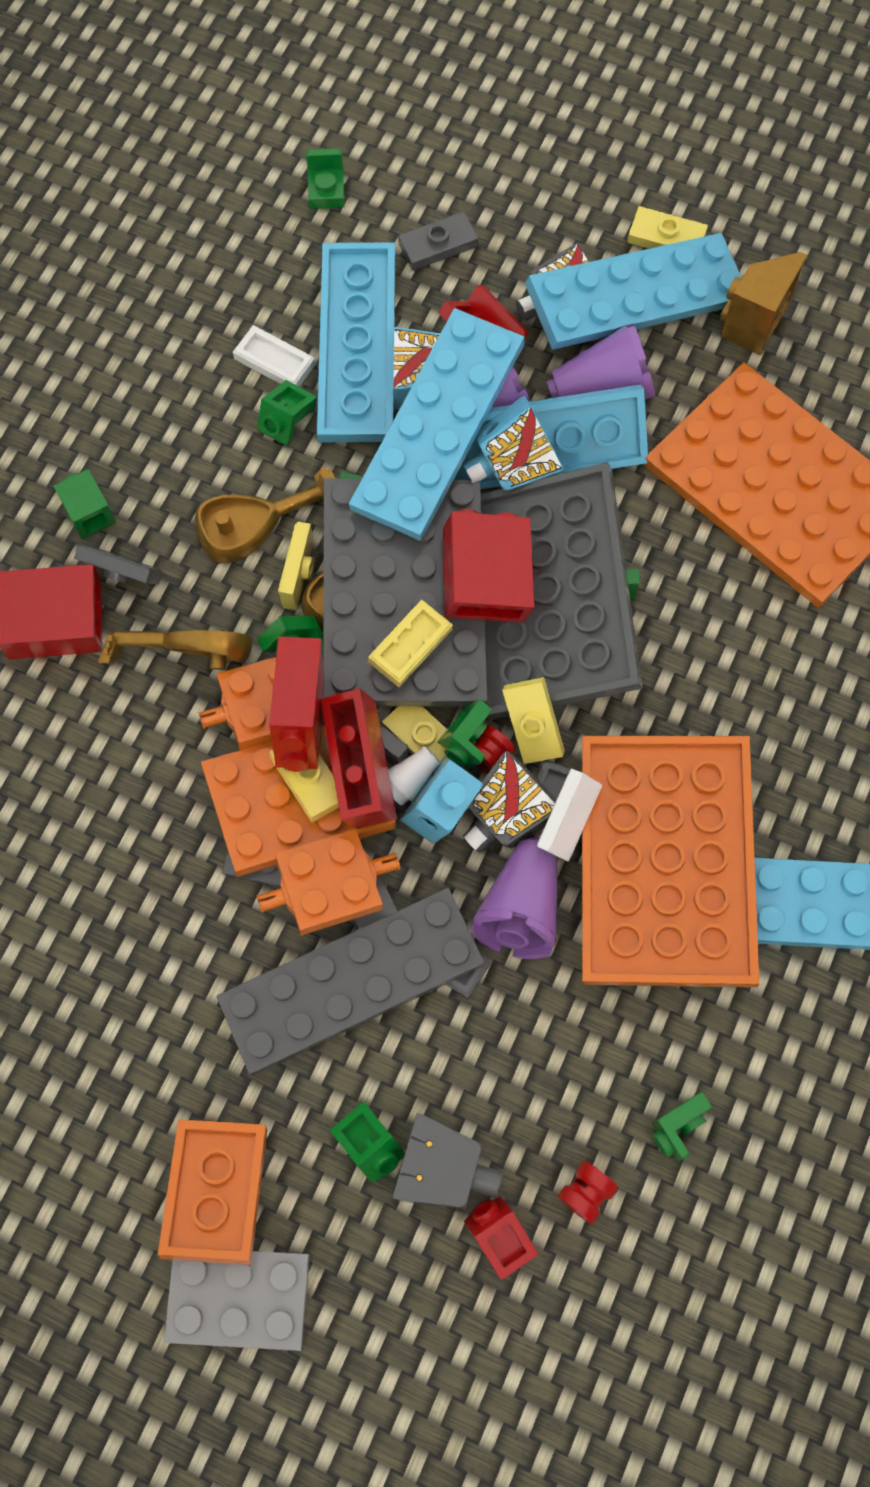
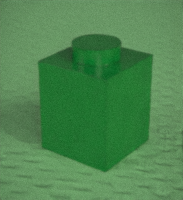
M89 469L81 473L71 474L62 482L54 485L65 510L82 540L116 523L109 505Z

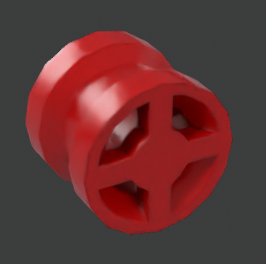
M487 725L478 740L472 743L486 756L481 764L475 766L486 774L490 772L505 751L512 754L515 751L513 743L503 733Z

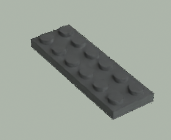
M448 887L227 990L216 997L248 1073L254 1076L440 988L454 979H459L484 966L485 962Z

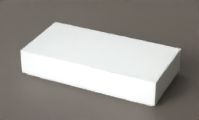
M254 325L233 351L235 360L279 384L288 380L300 387L316 365L315 357Z
M571 768L537 847L569 862L602 788V784L588 775Z

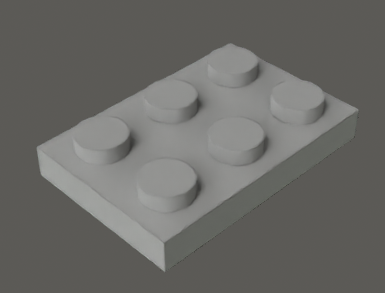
M253 1251L251 1265L172 1260L164 1343L302 1351L310 1254Z

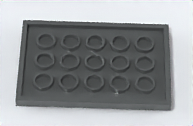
M606 462L542 478L507 491L499 489L481 494V514L496 515L502 512H510L516 514L517 517L530 518L534 609L523 623L485 620L486 705L492 709L485 720L510 716L502 691L504 685L542 677L545 679L552 707L643 689L613 473L610 464Z
M324 478L323 664L325 682L323 698L360 688L376 701V706H467L479 699L487 704L485 620L445 618L443 527L452 511L472 509L481 514L480 481L473 483L472 480H453L422 541H419L350 510L349 502L362 479ZM423 600L453 624L452 631L400 687H397L368 663V656L409 612Z

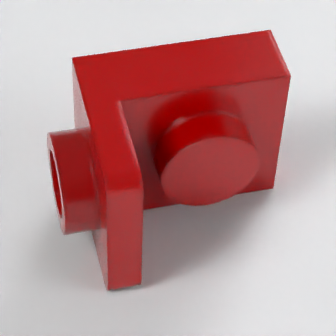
M502 1197L480 1203L473 1209L471 1216L464 1220L465 1225L477 1241L500 1280H503L539 1255L514 1212Z

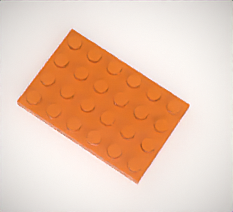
M745 362L648 454V457H645L648 463L643 465L818 609L870 556V460Z
M582 736V773L602 784V788L582 831V985L758 987L759 960L750 736Z

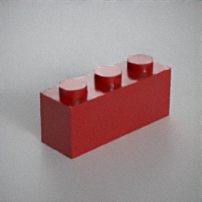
M360 688L321 698L341 820L357 829L396 820L397 815L376 701Z

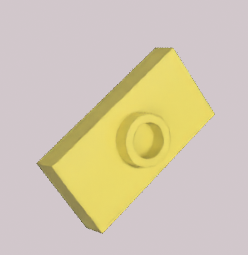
M639 206L628 235L627 243L649 249L704 237L708 225Z
M297 522L295 524L278 589L281 604L286 609L297 610L304 579L310 580L312 577L314 557H310L314 539L311 524Z
M421 600L368 656V663L397 687H400L452 631L453 624Z
M544 677L504 685L502 691L523 763L528 764L563 757L565 750Z
M398 706L382 721V726L404 742L412 755L425 745L435 754L440 762L443 757H446L445 749L437 742L447 729L423 706Z
M271 750L269 751L270 759L275 765L274 753ZM320 754L318 769L293 772L284 768H277L311 823L339 808L334 776Z

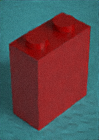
M472 509L452 511L443 527L445 618L523 623L534 609L530 518L517 517L516 514L510 512L490 515L478 514L477 511Z
M93 564L0 571V649L8 660L102 652V581Z
M278 637L269 721L276 768H284L293 772L318 769L323 715L320 699L324 697L325 682L321 638Z

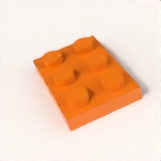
M178 1119L158 1248L160 1259L251 1265L268 1131L266 1125Z

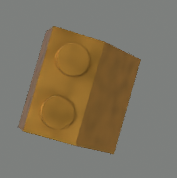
M798 252L750 264L742 279L736 276L727 292L726 298L729 300L720 317V320L725 322L721 337L761 355L793 298L807 254Z

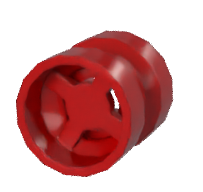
M583 1160L575 1171L576 1179L571 1185H565L557 1195V1198L576 1215L590 1225H593L601 1214L600 1206L605 1200H611L619 1187L603 1172Z

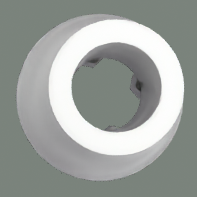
M425 745L418 752L388 769L393 799L401 806L408 800L413 802L434 770L441 764L435 754Z

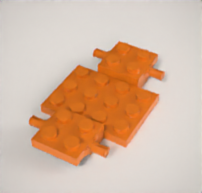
M276 657L217 673V680L222 693V706L198 712L203 729L227 722L228 726L233 730L239 751L201 761V766L236 878L277 865L281 877V888L256 895L260 910L263 913L264 911L286 905L295 916L300 935L302 936L383 910V903L376 886L377 876L400 870L399 860L395 852L371 860L370 856L363 849L360 839L395 829L396 822L392 820L357 829L341 820L338 808L311 823L269 755V751L273 750L269 728ZM324 725L321 727L319 754L333 774Z

